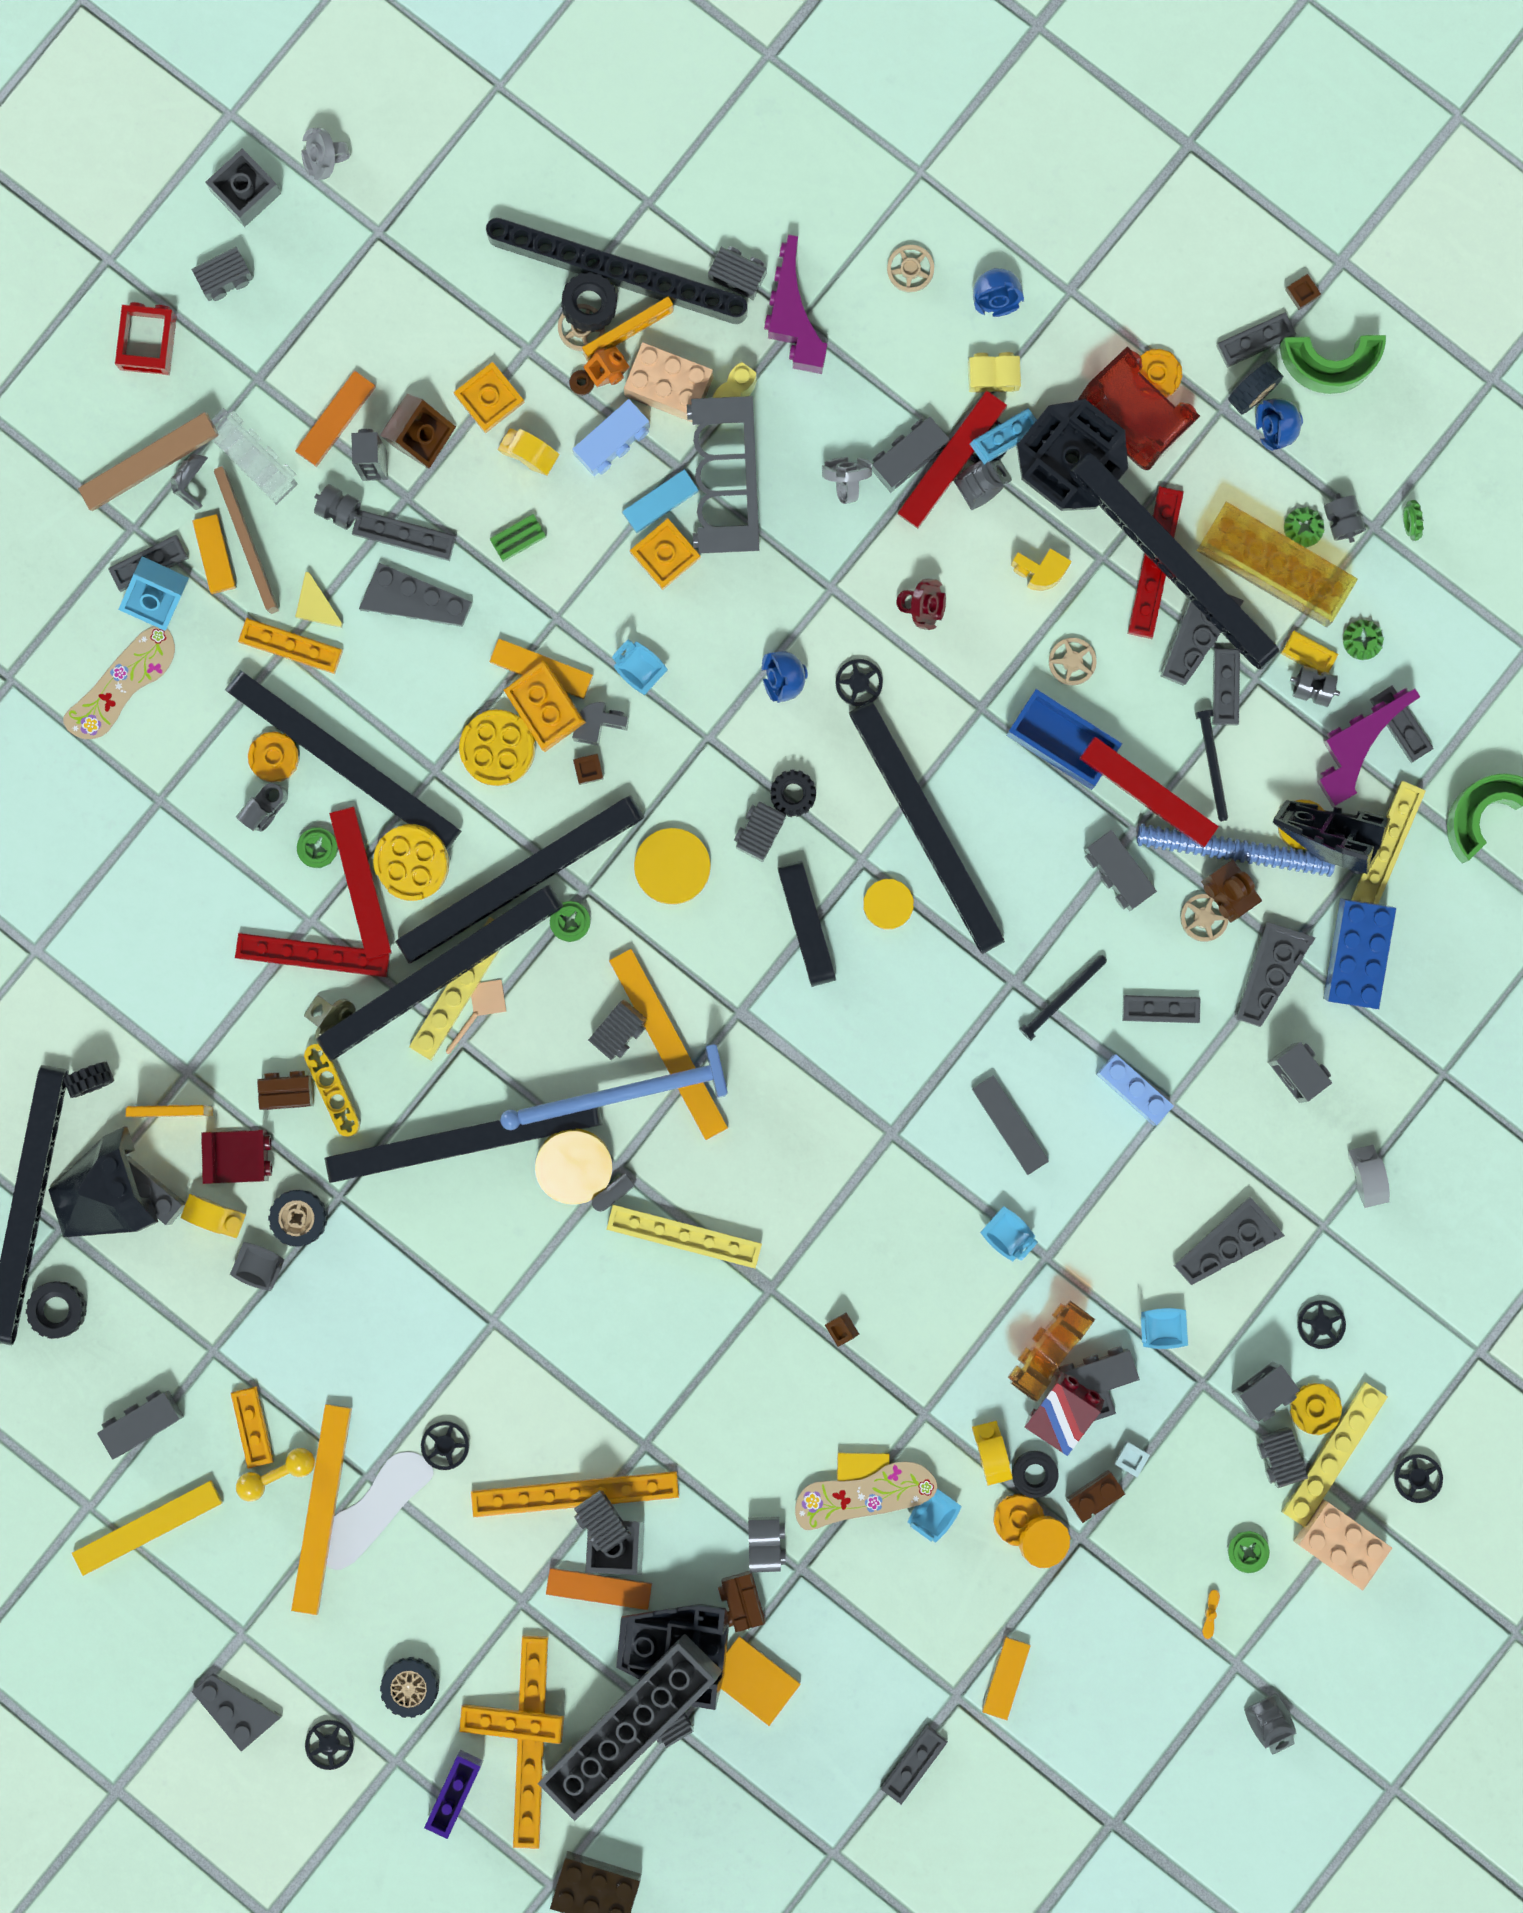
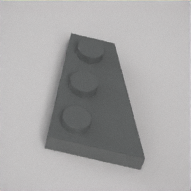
M214 1673L192 1691L194 1696L241 1752L282 1717L276 1711L273 1712L262 1705L263 1703L242 1693L240 1689Z

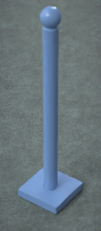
M713 1044L705 1048L708 1066L521 1109L518 1112L506 1110L501 1115V1125L507 1130H514L520 1124L525 1125L713 1080L716 1097H725L728 1091L717 1045Z

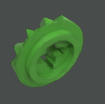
M1409 500L1403 511L1405 532L1412 541L1419 540L1424 530L1423 512L1416 500Z
M1309 507L1293 510L1284 522V533L1287 539L1298 547L1305 548L1315 545L1322 538L1325 531L1324 519L1321 518L1318 511H1314ZM1310 519L1311 522L1308 528L1311 532L1305 530L1300 535L1297 534L1301 528L1299 522L1305 523Z
M1363 619L1355 621L1346 628L1343 634L1344 648L1355 659H1371L1383 648L1384 636L1382 635L1381 627H1378L1373 621ZM1362 632L1365 633L1366 637L1373 638L1366 643L1365 649L1362 642L1354 641L1362 635Z
M311 828L305 831L297 842L298 857L305 865L311 868H322L330 865L337 856L338 846L336 839L326 829ZM321 840V846L327 853L318 852L314 857V850L307 845H317L318 841Z
M563 902L564 907L550 916V928L553 934L560 940L566 942L578 941L589 930L591 924L589 913L584 906L577 902ZM576 912L577 914L575 915L576 918L574 921L577 923L579 928L570 926L568 929L563 931L565 929L566 922L561 917V915L570 918Z
M1252 1531L1238 1533L1231 1539L1227 1550L1229 1561L1237 1570L1244 1573H1254L1261 1570L1267 1564L1270 1555L1267 1541L1260 1534ZM1253 1544L1252 1551L1258 1556L1257 1559L1247 1556L1243 1560L1244 1552L1240 1545L1248 1548Z

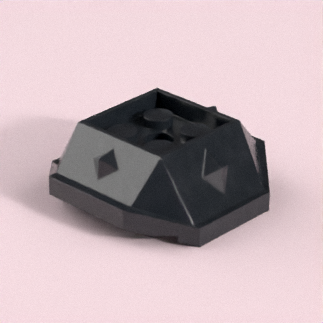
M1086 399L1049 405L1016 446L1021 480L1061 511L1091 510L1099 506L1071 477L1069 470L1075 464L1067 462L1065 458L1067 454L1076 455L1079 461L1086 453H1091L1118 481L1128 470L1125 430Z

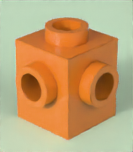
M617 347L609 349L600 348L583 366L596 387L609 383L611 385L619 383L624 378L623 374L630 368Z

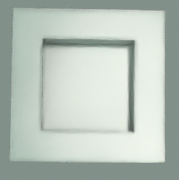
M1126 1441L1114 1464L1138 1477L1150 1455Z

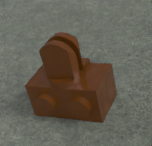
M1233 859L1201 881L1206 894L1214 899L1219 906L1221 915L1228 919L1230 923L1262 902V899L1255 891V885L1251 877L1246 872L1241 871Z

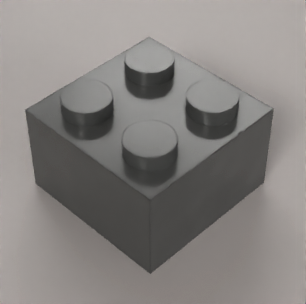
M243 148L205 182L210 192L244 227L281 194L277 184Z
M1301 1042L1291 1044L1268 1062L1298 1103L1309 1102L1332 1084L1329 1079L1331 1074L1323 1064L1318 1065L1313 1058L1315 1056L1314 1051L1308 1044L1305 1043L1303 1045Z
M1271 1362L1235 1389L1232 1394L1250 1418L1258 1422L1262 1419L1265 1422L1276 1414L1275 1409L1281 1404L1287 1406L1297 1398L1295 1394L1300 1389L1282 1365Z
M623 1521L632 1535L605 1553L601 1549L595 1550L589 1541V1537L592 1535L588 1531L585 1573L642 1575L644 1522Z

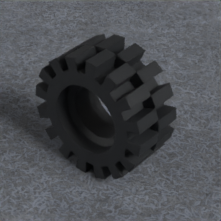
M784 771L772 783L771 801L779 812L788 815V817H799L809 812V809L814 805L816 799L815 783L803 771ZM790 784H797L803 790V797L797 803H790L784 798L783 791Z
M107 1061L82 1068L63 1078L70 1098H76L99 1090L115 1081Z

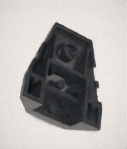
M1286 800L1274 817L1273 823L1320 861L1347 868L1356 874H1368L1379 855L1390 818L1365 811H1358L1357 815L1342 813V808L1337 807L1333 808V812L1318 810L1317 804Z
M124 1126L103 1136L48 1189L63 1237L138 1232L158 1223L151 1198L139 1196L126 1154L135 1151L128 1127Z
M696 1604L622 1616L616 1668L640 1679L686 1634L722 1670L717 1680L691 1706L715 1710L725 1672L729 1620L726 1608Z

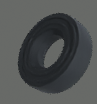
M1028 1451L1019 1456L1012 1468V1480L1015 1487L1023 1495L1031 1498H1041L1051 1493L1057 1485L1059 1477L1057 1465L1046 1453ZM1038 1464L1044 1468L1045 1478L1041 1483L1031 1484L1026 1480L1025 1471L1030 1465Z

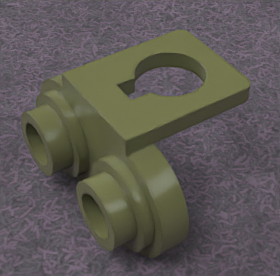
M317 995L305 1012L304 1017L317 1026L315 1034L317 1039L324 1032L355 1013L356 1009L354 1004L347 999H340L331 1005ZM322 1004V1011L324 1012L321 1016L317 1015L314 1017L316 1007Z

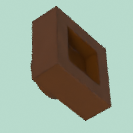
M1308 274L1285 289L1298 310L1321 296L1320 291Z
M598 754L573 759L579 785L604 780Z
M847 1312L825 1324L837 1347L860 1335Z

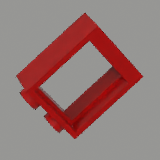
M131 302L130 305L122 304L115 365L119 370L170 375L177 316L170 307L165 305H155V308L145 307L144 304L138 302ZM131 316L164 319L160 358L126 355Z

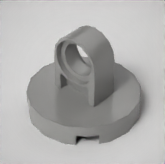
M310 128L305 132L302 141H307L306 150H301L303 165L307 174L314 176L315 180L329 178L335 163H340L350 158L347 143L333 142L330 134L325 129Z
M848 457L824 462L825 466L822 465V477L836 482L839 501L842 504L856 502L859 498V481L872 476V463L862 458H857V463L848 462Z

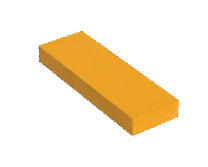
M215 514L192 520L210 593L216 594L235 589L236 585L218 515Z
M257 1386L231 1392L247 1468L273 1463V1454Z
M1005 1636L982 1713L1008 1720L1031 1647L1030 1644Z

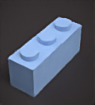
M628 399L572 449L573 454L593 476H596L598 473L602 475L611 467L612 464L610 462L617 456L619 458L623 457L630 450V444L635 440H642L649 433V420Z
M1117 1054L1113 1055L1096 1073L1100 1079L1153 1126L1158 1125L1174 1107Z

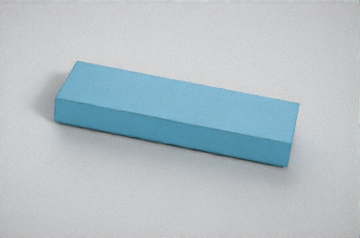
M1027 408L974 439L970 445L985 465L1017 446L1037 419L1030 409Z
M684 469L623 510L622 514L637 534L698 493L699 489Z

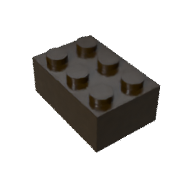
M567 1851L550 1909L561 1913H631L642 1874Z

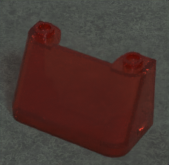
M1127 346L1088 383L1078 400L1086 399L1122 427L1126 433L1127 456L1141 469L1150 470L1193 426L1200 415L1189 403L1180 402L1175 407L1140 373L1143 367L1142 359L1138 353L1132 351Z

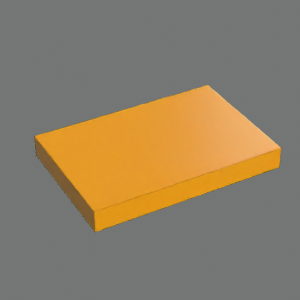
M544 660L504 689L507 697L544 752L586 723Z
M207 1105L127 1106L126 1117L136 1118L213 1116V1107Z
M739 1635L727 1650L721 1689L770 1726L801 1683Z

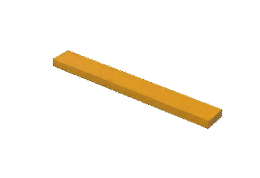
M632 949L609 960L632 1005L647 1018L643 1025L646 1027V1031L668 1072L674 1074L695 1069L690 1056ZM704 1082L678 1088L705 1140L728 1129Z
M325 1404L291 1611L318 1615L352 1412V1408Z
M677 1471L471 1491L473 1518L575 1508L600 1490L604 1491L612 1504L679 1498Z
M522 1636L519 1711L545 1714L548 1636ZM517 1739L513 1848L539 1849L542 1788L538 1783L543 1776L544 1742Z

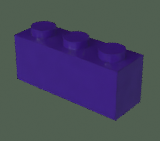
M459 1751L424 1829L448 1839L484 1760L465 1751Z

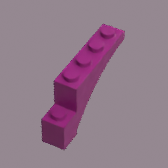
M788 234L787 243L782 242L779 257L783 258L782 267L777 266L774 281L778 282L777 291L772 290L769 305L773 306L772 315L767 314L764 329L768 330V339L796 344L791 345L789 360H793V369L822 374L828 343H823L818 337L802 305L796 277L798 236Z
M1407 688L1393 695L1395 700L1391 703L1386 704L1383 701L1371 708L1373 713L1364 718L1363 714L1350 720L1351 726L1342 731L1338 727L1327 734L1329 739L1324 744L1339 769L1336 770L1334 766L1320 773L1322 778L1317 782L1332 808L1357 794L1355 790L1356 781L1370 747L1380 732L1399 712L1420 698L1416 689L1410 692Z

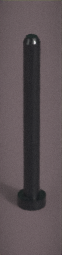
M1213 710L1196 712V720L1200 719L1218 819L1220 822L1227 821V807L1210 717L1214 716Z
M1103 955L1098 956L1027 1026L1023 1024L1019 1028L1020 1032L1029 1041H1032L1036 1037L1034 1033L1106 964V957Z

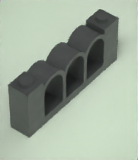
M753 396L691 399L692 404H687V420H692L693 425H699L694 432L693 441L695 449L704 457L696 468L695 479L701 491L706 493L701 498L697 507L698 520L703 527H698V533H693V548H698L699 554L759 551ZM744 423L745 453L708 454L703 451L699 444V434L703 428L711 424ZM745 459L746 489L716 491L708 489L702 483L700 477L701 470L709 461ZM747 495L748 525L713 526L703 518L702 508L709 498L715 496Z

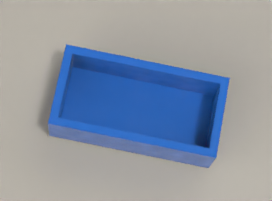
M1035 689L1006 735L1091 790L1096 786L1102 775L1079 759L1094 737L1116 752L1122 745L1118 740Z
M1340 898L1323 999L1328 1002L1379 1009L1396 914L1395 907Z

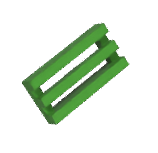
M534 514L490 538V541L502 562L543 540L546 538V535ZM533 523V526L498 545L499 541ZM535 531L538 532V535L503 553V549Z

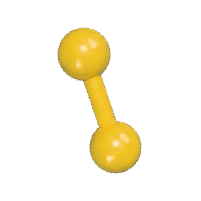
M296 1448L287 1455L285 1465L262 1476L254 1472L241 1475L236 1483V1492L244 1501H256L264 1494L265 1485L288 1474L295 1477L309 1475L315 1466L314 1456L305 1448Z

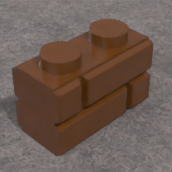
M305 1071L289 1072L290 1077H280L279 1073L264 1074V1079H257L259 1110L313 1107L312 1076L305 1075Z
M1107 1470L1065 1499L1079 1520L1084 1523L1092 1517V1514L1096 1515L1124 1496L1125 1492L1113 1474Z
M746 1571L723 1578L721 1580L722 1586H719L718 1590L721 1601H727L729 1627L734 1626L735 1632H740L764 1625L765 1617L752 1572Z

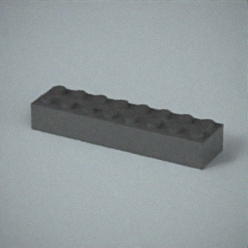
M684 1634L544 1774L538 1785L576 1821L717 1680L722 1670Z

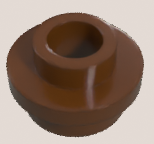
M578 370L571 375L569 385L575 394L583 396L593 390L594 382L586 370ZM580 378H584L586 384L580 386L577 384V381Z

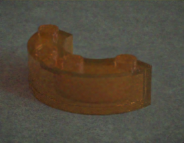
M1071 1300L1066 1305L1060 1303L1052 1313L1054 1318L1046 1328L1040 1327L1032 1337L1035 1341L1030 1349L1026 1347L1017 1358L1021 1363L1019 1366L1016 1365L1007 1377L1010 1379L1012 1386L1035 1403H1037L1051 1383L1055 1371L1064 1358L1083 1338L1095 1321V1318Z

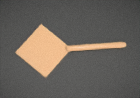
M502 980L479 983L471 996L474 1013L447 1048V1054L452 1052L477 1016L506 1012Z

